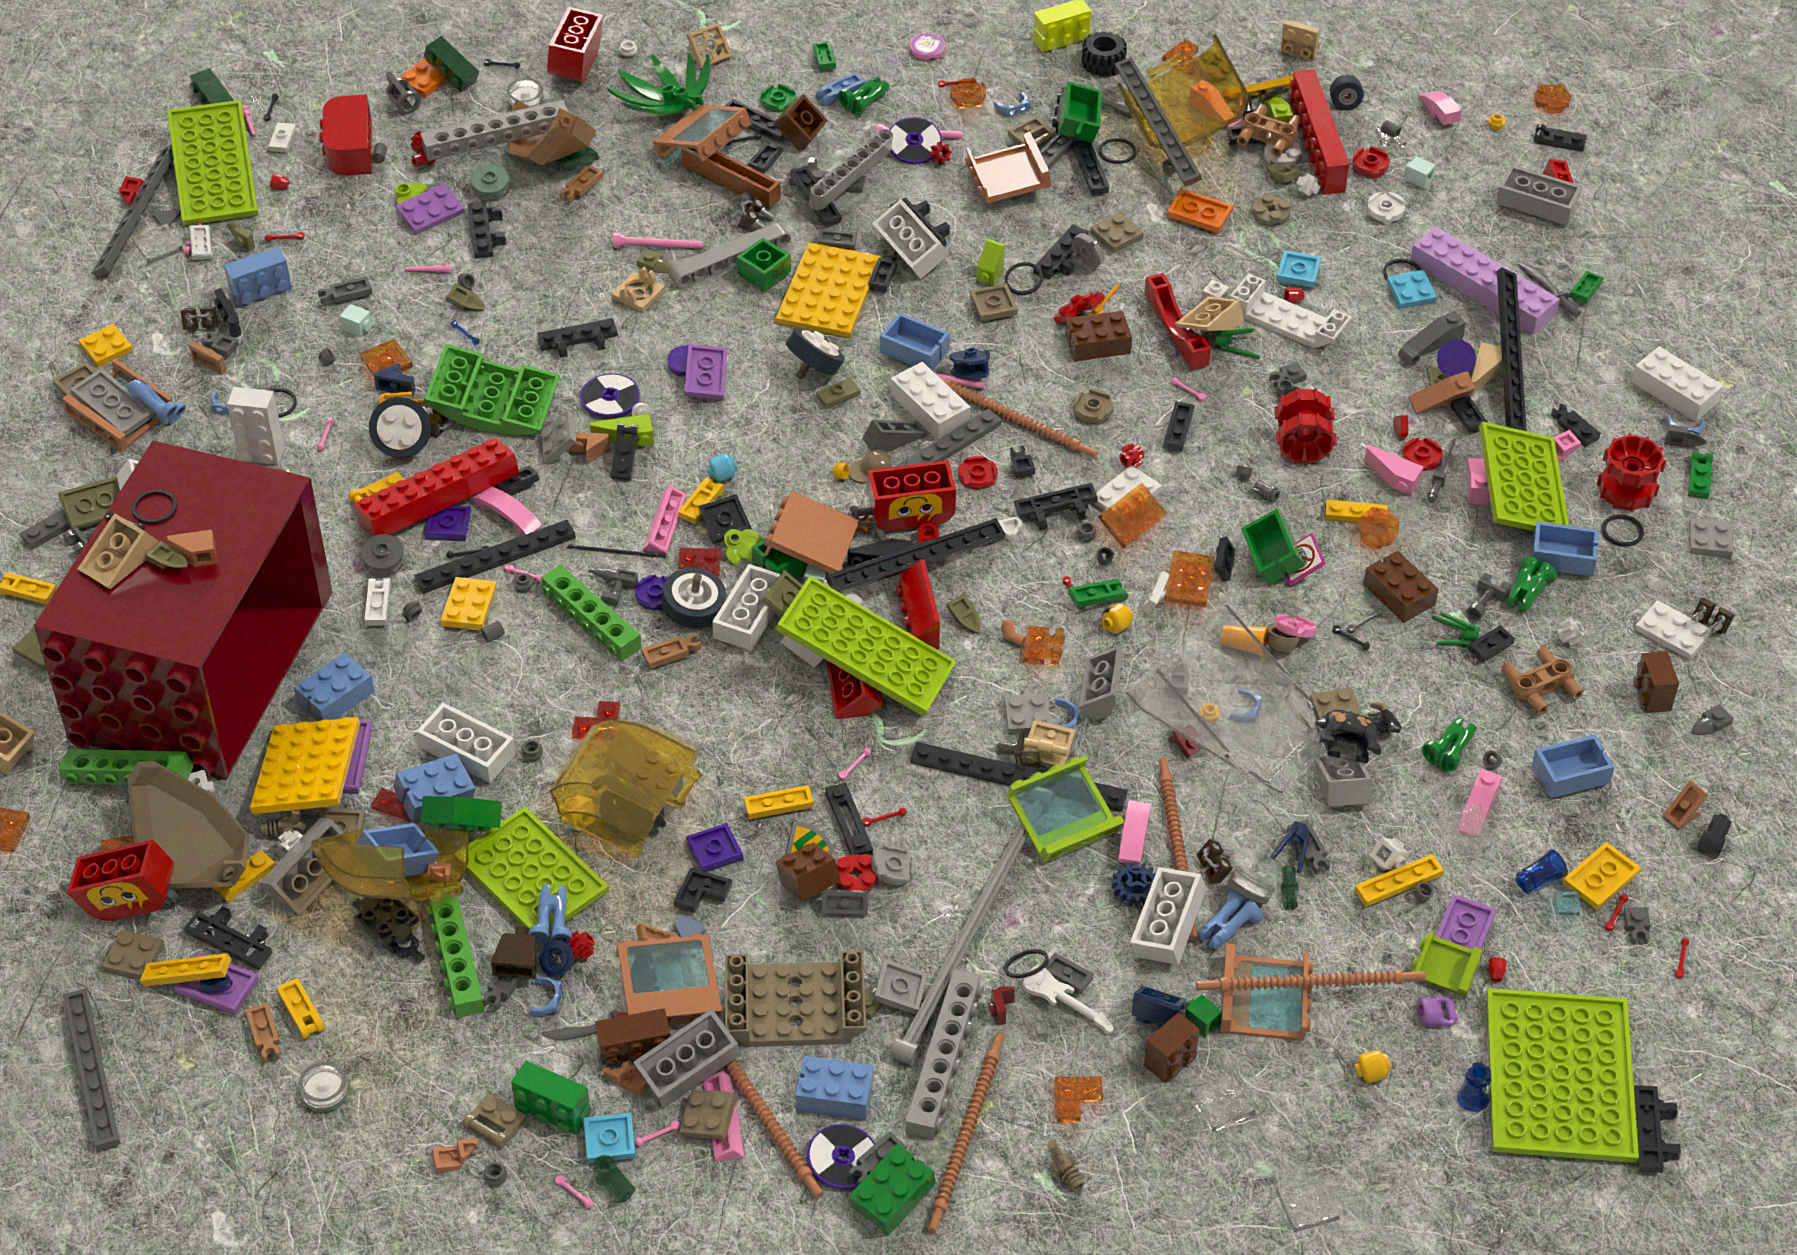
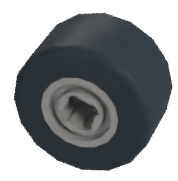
M1346 74L1337 77L1331 83L1329 89L1333 104L1340 110L1348 111L1355 109L1361 104L1364 97L1362 85L1358 78L1353 75Z

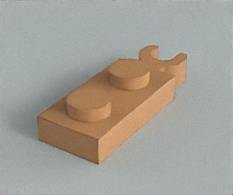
M591 165L586 166L565 184L566 188L560 191V199L567 196L568 203L574 201L575 196L581 197L604 177L603 171Z
M691 634L684 640L681 636L643 648L641 651L649 669L687 657L689 656V651H699L701 649V642L693 643L697 641V635Z
M269 1003L246 1009L257 1051L262 1050L264 1062H268L267 1056L270 1053H275L277 1059H280L281 1054L277 1046L280 1045V1040Z

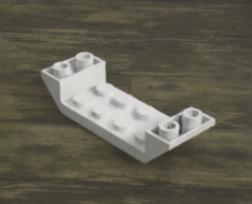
M1249 273L1230 295V299L1240 300L1245 320L1313 349L1334 342L1352 317L1334 309L1326 318L1264 292L1266 280Z

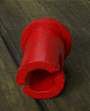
M425 153L414 155L411 158L412 165L415 168L425 164L432 165L436 161V159L428 161Z

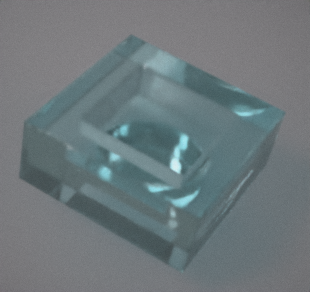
M1555 891L1554 901L1557 915H1580L1581 907L1578 892Z

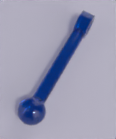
M456 320L451 322V326L454 329L457 328L470 338L474 345L480 343L479 338L473 337L460 327Z

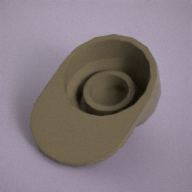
M871 450L863 459L855 461L850 465L849 477L857 483H868V470L892 467L891 458L883 450Z
M1273 624L1268 630L1267 644L1278 652L1287 653L1296 648L1301 637L1283 633Z

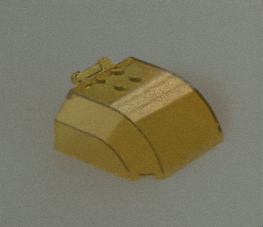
M1216 33L1212 35L1214 44L1202 55L1185 63L1180 53H1177L1173 58L1154 68L1146 69L1151 79L1147 84L1184 147L1240 120L1249 96ZM1176 64L1179 65L1178 67L1166 72L1165 74L1159 77L1156 76V74ZM1117 83L1119 94L1147 144L1162 149L1129 90H1124L1121 83Z
M611 720L598 723L588 730L549 792L557 806L556 812L558 817L592 836L639 858L645 840L665 803L677 809H682L693 785L700 780L702 773L693 767L701 748L658 726L646 722ZM682 776L687 778L678 795L671 794Z
M367 829L312 840L313 851L327 875L339 886L353 894L368 898L427 900L430 897L432 901L438 902L447 896H459L464 891L463 885L460 882L469 862L467 831L420 829L426 836L425 839H429L439 851L434 863H451L450 881L428 880V873L405 876L403 847L356 845L362 831Z

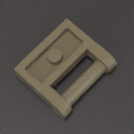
M1037 116L1008 130V136L1018 145L1024 144V133L1030 132L1033 138L1044 133V135L1034 140L1037 146L1050 141L1056 135V132Z
M488 1093L471 1114L465 1116L462 1126L469 1130L472 1128L494 1141V1144L502 1149L527 1121V1118L522 1112ZM482 1119L502 1132L499 1134L478 1120Z

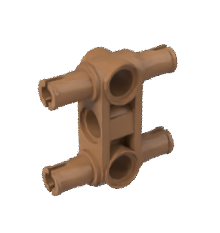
M1260 104L1254 113L1245 115L1237 143L1240 146H1246L1250 138L1274 145L1271 149V154L1275 157H1280L1285 148L1293 146L1294 138L1297 135V128L1301 124V117L1293 115L1288 123L1265 116L1267 107Z
M1545 646L1536 652L1537 658L1544 665L1525 673H1520L1510 661L1501 667L1502 673L1509 679L1511 688L1514 690L1513 695L1515 699L1520 702L1529 703L1538 715L1547 712L1549 707L1541 696L1564 688L1572 696L1573 700H1577L1584 692L1574 680V674L1570 671V663L1567 660L1555 658Z

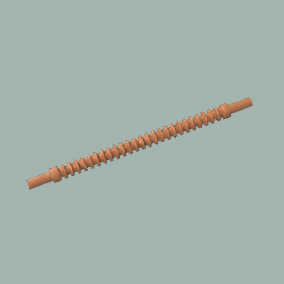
M940 378L959 397H964L966 401L969 399V402H974V405L978 404L979 407L983 406L984 409L993 410L994 414L998 413V416L1007 417L1008 421L1012 419L1013 423L1017 422V425L1022 424V427H1026L1028 430L1031 429L1032 432L1036 431L1037 434L1041 433L1043 437L1046 435L1047 439L1051 438V441L1056 440V443H1060L1062 446L1065 445L1066 448L1070 447V450L1074 452L1080 451L1092 458H1096L1098 455V451L1081 444V441L1078 439L1073 440L1071 436L1068 438L1067 434L1063 435V432L1058 433V430L1053 431L1052 427L1044 426L1043 423L1039 424L1037 420L1034 422L1033 418L1029 420V416L1024 417V414L1020 415L1014 409L1005 408V405L1000 406V403H996L995 400L986 399V396L981 397V394H977L975 391L972 392L971 389L967 390L966 387L962 388V385H958L956 382L953 383L950 379L944 380Z
M1160 758L1161 776L1159 781L1164 800L1163 804L1165 805L1164 809L1166 810L1170 844L1172 845L1174 869L1189 872L1185 846L1183 844L1184 840L1182 839L1183 835L1181 834L1178 805L1175 799L1173 777L1169 773L1167 758ZM1195 922L1189 935V940L1191 941L1198 939Z
M1382 970L1380 973L1374 971L1373 974L1370 971L1367 974L1363 971L1360 974L1358 972H1354V974L1348 972L1347 975L1344 972L1341 975L1336 972L1335 975L1329 973L1328 976L1325 973H1322L1321 976L1318 973L1315 976L1311 973L1309 976L1303 974L1302 977L1299 974H1296L1295 977L1290 974L1289 977L1283 975L1282 978L1279 975L1276 978L1272 975L1267 978L1264 975L1263 978L1257 976L1256 979L1253 976L1250 979L1244 976L1243 979L1237 977L1236 980L1234 977H1231L1230 980L1227 977H1220L1219 980L1196 981V990L1219 989L1221 992H1227L1229 989L1234 991L1237 988L1238 991H1241L1244 988L1247 991L1250 988L1253 991L1254 988L1260 990L1263 987L1267 990L1270 987L1273 990L1274 987L1280 989L1281 986L1284 989L1287 986L1291 989L1296 986L1299 989L1300 986L1306 988L1307 985L1310 988L1313 985L1319 988L1320 985L1326 987L1328 984L1329 987H1332L1335 984L1338 987L1339 984H1342L1344 987L1346 984L1352 986L1353 983L1356 986L1359 983L1362 986L1365 983H1368V985L1372 983L1378 985L1379 982L1382 985L1385 982L1390 985L1391 982L1402 984L1403 981H1425L1426 975L1425 971L1402 972L1401 970H1393L1391 973L1388 970L1384 973Z
M996 1033L991 1050L986 1053L985 1061L981 1067L982 1071L979 1073L980 1076L975 1084L976 1087L973 1090L972 1099H970V1104L968 1105V1110H966L958 1138H956L952 1155H950L951 1160L948 1161L940 1189H938L936 1200L932 1206L934 1211L927 1231L930 1233L937 1232L942 1214L947 1211L950 1197H952V1192L954 1191L953 1186L956 1185L964 1157H966L965 1152L968 1151L970 1140H972L971 1135L974 1134L975 1124L978 1123L979 1113L984 1106L985 1096L988 1094L989 1085H991L993 1074H995V1069L1000 1060L999 1052L1005 1038L1003 1033Z
M735 1058L724 1066L727 1068V1072L730 1073V1077L737 1083L736 1085L743 1092V1096L747 1097V1102H750L753 1111L757 1112L756 1115L760 1117L764 1127H767V1132H770V1136L774 1137V1142H777L780 1151L784 1152V1157L791 1163L790 1165L794 1168V1172L797 1173L800 1181L806 1183L816 1199L822 1197L824 1193L813 1178L812 1170L807 1166L806 1162H803L804 1159L800 1156V1152L793 1146L790 1138L786 1136L787 1134L783 1131V1127L779 1126L780 1123L776 1121V1117L769 1111L770 1108L766 1106V1102L759 1096L760 1094L756 1091V1087L749 1081V1077L743 1072V1068L739 1067L740 1064L736 1062Z

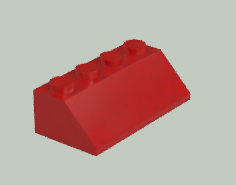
M923 559L899 576L896 594L897 598L902 600L900 601L901 613H905V629H909V634L938 650L940 649V619Z
M826 660L835 718L844 719L869 716L884 705L881 691Z

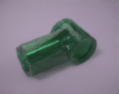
M601 1155L595 1159L594 1179L596 1183L604 1186L618 1203L626 1202L635 1192V1187L615 1166L614 1159L608 1155ZM602 1169H609V1171H607V1172H602V1171H600V1170H602Z

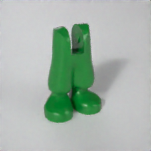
M1525 557L1521 560L1519 564L1520 571L1516 576L1513 588L1506 602V605L1512 608L1517 601L1522 602L1520 611L1525 613L1543 592L1546 584L1554 582L1558 576L1555 568L1547 562H1542L1539 567V561L1535 557Z

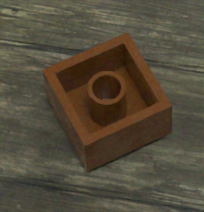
M802 94L788 105L774 124L799 150L813 140L828 120Z
M1668 651L1642 653L1640 662L1637 663V674L1633 678V684L1635 689L1639 691V701L1641 705H1644L1646 713L1672 710L1679 681Z
M814 842L806 844L801 849L786 854L783 858L775 861L781 884L802 901L841 881L835 858Z
M1178 1012L1147 1039L1144 1066L1164 1083L1171 1077L1175 1078L1184 1065L1187 1063L1191 1064L1197 1057L1200 1029Z

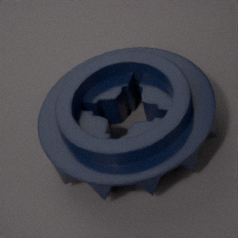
M560 940L549 942L540 954L542 970L551 977L565 976L568 970H572L570 966L575 961L572 954L574 951L566 942ZM552 954L559 955L560 959L562 960V964L555 963L556 959Z

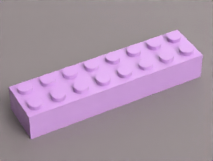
M1438 227L1432 229L1413 245L1411 261L1415 262L1421 269L1499 314L1497 270L1501 267L1509 271L1512 270ZM1517 274L1520 327L1534 335L1556 316L1560 299Z

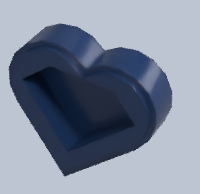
M226 974L225 977L200 980L201 990L205 993L225 992L231 987L230 977Z

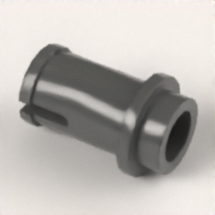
M1261 480L1254 484L1253 491L1266 497L1267 501L1275 502L1279 498L1280 491L1277 487H1271Z

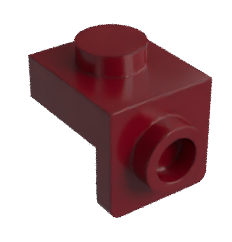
M1192 724L1185 728L1183 725L1178 726L1171 731L1173 736L1168 738L1169 742L1176 741L1186 758L1206 746Z
M1013 986L999 987L991 990L989 1013L991 1017H995L996 1025L1006 1024L1005 1004H1011L1015 1001V989Z

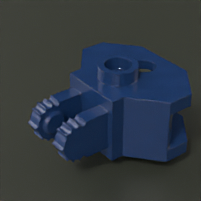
M967 348L965 351L953 352L949 355V359L954 362V367L950 370L954 377L975 380L986 378L989 375V350L980 351L976 348Z

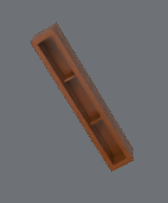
M693 138L690 140L693 142H699ZM681 148L682 166L738 194L749 191L754 198L759 196L760 199L765 201L764 207L771 209L781 200V183L719 151H716L704 162H701L695 148Z

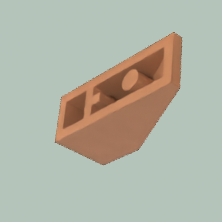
M1467 371L1448 377L1410 395L1408 398L1417 415L1451 404L1453 400L1467 396L1471 397L1475 387Z

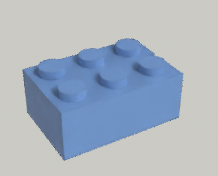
M278 246L224 265L229 293L237 307L292 289L287 260Z
M900 312L880 335V353L911 366L923 362L932 371L939 364V360H942L950 350V332Z
M1537 521L1533 535L1531 557L1538 559L1539 567L1542 562H1547L1557 572L1593 577L1597 562L1599 530Z
M345 652L294 687L297 704L309 714L311 713L312 717L317 721L337 719L375 692L372 675Z
M1596 734L1536 749L1532 762V767L1550 798L1610 784L1615 768L1607 753H1603L1604 748Z
M457 753L397 772L393 785L401 803L404 802L403 807L411 822L421 819L423 796L473 798L475 786Z
M415 823L364 830L353 849V852L377 881L428 873V863H434L439 854V851L430 840L425 839L426 836Z
M804 1056L795 1095L796 1111L866 1121L874 1083V1065Z

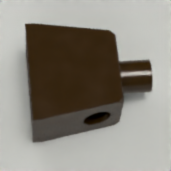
M519 925L516 927L515 933L502 934L491 959L493 976L536 979L535 936L528 935V927Z

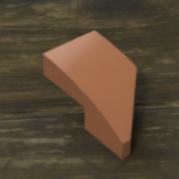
M428 863V880L450 881L451 863Z
M628 1061L622 1063V1067L612 1070L609 1067L604 1068L602 1072L605 1077L634 1094L642 1096L648 1089V1085L635 1066L630 1067Z
M478 1138L457 1140L456 1146L432 1148L431 1154L435 1173L459 1170L476 1148Z

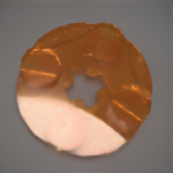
M973 78L959 79L950 88L951 100L955 102L957 108L980 107L986 99V86L982 82L981 84L976 83V79Z
M1541 84L1537 87L1534 96L1536 107L1539 109L1540 106L1545 108L1544 112L1561 113L1565 111L1566 107L1570 106L1571 95L1563 84Z
M1370 508L1363 513L1357 525V530L1361 536L1360 539L1364 544L1375 549L1392 545L1399 533V519L1386 509ZM1374 525H1381L1384 531L1379 530V532H1376Z

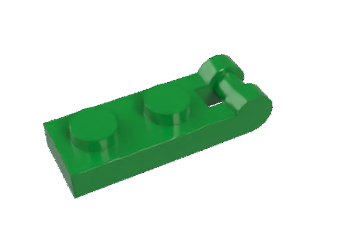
M1692 451L1688 496L1703 499L1709 498L1713 453L1700 454L1699 451Z
M1119 579L1069 587L1068 595L1076 608L1115 600L1123 602L1129 597L1127 591L1122 589V583Z

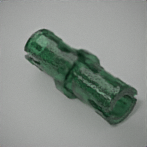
M1286 865L1281 869L1283 907L1288 910L1290 903V910H1294L1298 907L1297 892L1299 889L1296 882V868L1291 865V872H1289V865Z

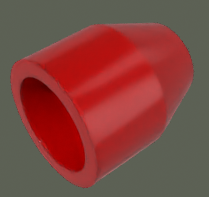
M273 173L270 188L288 189L290 180L283 175Z
M1286 288L1284 290L1285 301L1298 303L1304 300L1305 294L1303 290L1297 288Z
M1492 957L1488 959V974L1491 981L1501 982L1503 980L1507 967V961L1504 958Z

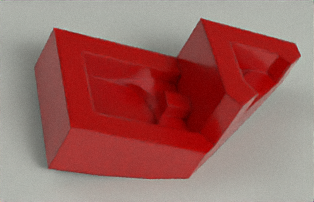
M125 176L119 192L129 206L141 187L143 179Z

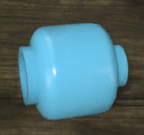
M727 454L711 458L709 460V467L706 468L710 479L714 478L718 483L734 478L735 472L738 471L733 457H729Z

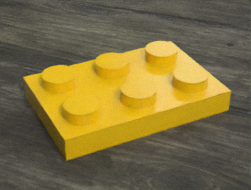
M455 577L441 618V626L481 631V628H484L497 589L496 581Z
M1605 842L1563 879L1562 884L1593 908L1599 910L1640 874L1641 867Z

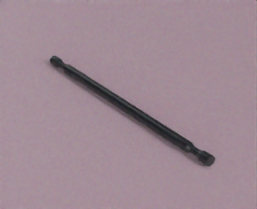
M568 544V548L666 558L664 553L657 554L654 552Z

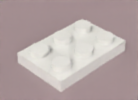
M1131 465L1096 493L1098 502L1093 504L1122 523L1161 492L1162 485Z
M1658 600L1635 627V631L1689 660L1692 659L1712 634L1705 625L1699 622H1691L1690 617Z

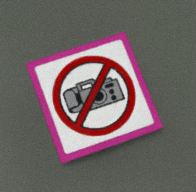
M1313 533L1296 542L1305 566L1290 575L1287 572L1285 573L1290 585L1295 584L1326 564Z

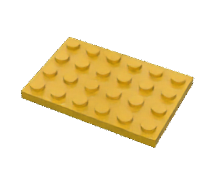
M809 242L778 311L776 324L802 327L811 331L850 338L870 291L868 282L877 260L881 256Z
M345 717L342 719H325L315 722L274 726L250 805L252 814L339 806L360 727L359 718Z

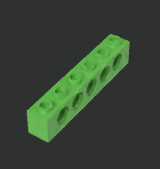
M562 565L541 577V590L543 594L554 600L560 609L563 608L572 620H576L582 626L585 632L591 633L599 644H603L608 649L611 655L623 661L642 649L641 635Z
M68 749L58 770L66 783L128 785L127 778L140 761H155L187 780L193 769V764L186 752Z
M454 890L429 896L431 905L427 906L429 919L434 918L435 922L431 924L433 937L438 936L439 941L435 942L437 954H442L443 959L439 960L442 973H447V978H444L446 992L451 991L452 996L448 997L450 1009L456 1011L457 1018L485 1012L457 891Z

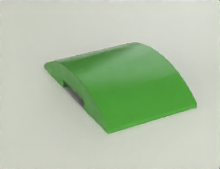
M445 344L424 398V402L457 423L484 432L511 436L533 435L541 432L560 378L559 374L522 365L521 369L483 360L484 354Z

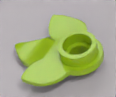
M408 183L398 184L395 189V196L398 199L397 204L422 194L427 190L428 186L422 183H414L412 185Z
M737 529L728 530L724 535V543L727 546V559L734 565H737L741 558L752 561V546L759 543L762 537L750 529L743 531ZM731 536H736L738 541H732Z

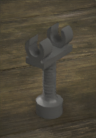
M74 527L73 530H68L63 534L65 543L69 546L74 545L72 549L77 557L95 529L83 535L77 527Z
M1484 573L1477 586V590L1484 592L1478 602H1473L1466 610L1467 615L1473 620H1480L1485 613L1484 606L1490 598L1494 597L1503 601L1510 591L1508 588L1511 584L1503 581L1500 587L1494 585L1490 580L1492 575Z

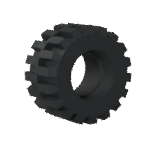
M1105 31L1094 32V34L1088 35L1082 43L1081 64L1087 72L1101 77L1116 75L1118 71L1116 70L1115 63L1126 59L1127 43L1124 41V38L1119 37L1120 35L1113 34V32Z

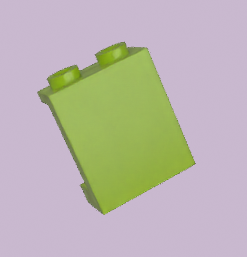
M1430 931L1428 937L1423 936L1419 947L1422 953L1420 958L1415 957L1411 970H1414V972L1425 971L1426 979L1423 982L1467 997L1481 961L1483 949L1475 946L1473 950L1436 937L1434 932Z

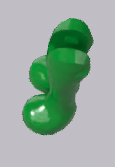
M876 76L865 82L855 92L851 93L850 90L844 88L838 92L837 96L845 110L851 108L853 115H860L870 103L884 96L889 90L890 85L884 80L881 81V78Z
M1456 718L1448 726L1438 742L1429 740L1423 744L1421 752L1424 758L1432 765L1439 761V767L1444 771L1456 770L1460 764L1459 755L1473 738L1477 727L1470 723L1464 728L1462 727L1464 718ZM1455 741L1454 745L1448 751H1445L1448 745Z

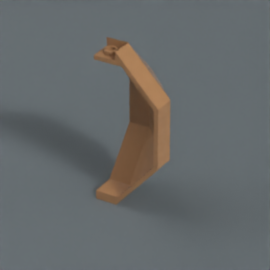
M516 100L511 112L530 108L531 106ZM559 108L547 133L508 142V153L523 161L544 165L588 148L596 130L580 117Z

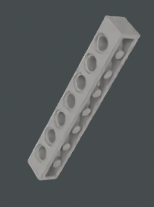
M560 100L420 133L422 148L427 160L431 161L545 134L550 130L559 108L567 112L568 110L564 101Z
M958 969L953 970L906 1119V1134L934 1140L935 1133L941 1131L943 1118L940 1117L942 1112L946 1113L949 1099L946 1097L948 1093L953 1091L955 1079L952 1078L954 1073L958 1074L961 1060L958 1058L960 1054L964 1055L967 1043L964 1039L966 1035H970L972 1029L970 1019L971 1016H976L978 1009L976 1000L982 997L984 985L980 984V974Z

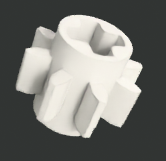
M1306 174L1305 177L1300 176L1296 182L1299 186L1298 191L1309 197L1313 193L1317 194L1320 188L1317 184L1319 179L1310 174Z
M1571 618L1560 623L1562 628L1558 629V635L1563 643L1569 642L1570 646L1582 641L1581 636L1585 632L1579 621L1573 622Z
M285 831L278 838L281 841L278 849L285 856L303 835L298 831Z

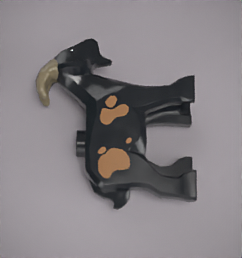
M1372 702L1370 704L1371 708L1380 711L1368 712L1367 715L1370 717L1353 713L1349 710L1336 709L1329 711L1321 720L1316 722L1320 728H1323L1319 742L1324 743L1327 756L1340 758L1341 749L1337 743L1341 740L1343 742L1356 743V761L1362 763L1369 762L1367 750L1372 751L1375 755L1381 754V747L1376 741L1379 733L1387 732L1388 735L1392 732L1399 733L1401 731V724L1387 706L1381 702Z

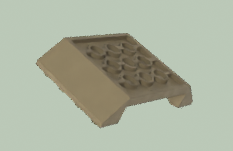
M840 951V962L748 964V954H726V1029L735 1040L749 1047L846 1043L866 1031L863 951ZM792 982H799L801 984L797 988L789 986ZM792 1001H799L801 1003L798 1007H792L789 1004ZM794 1020H799L802 1022L800 1026L795 1027L790 1025V1023Z

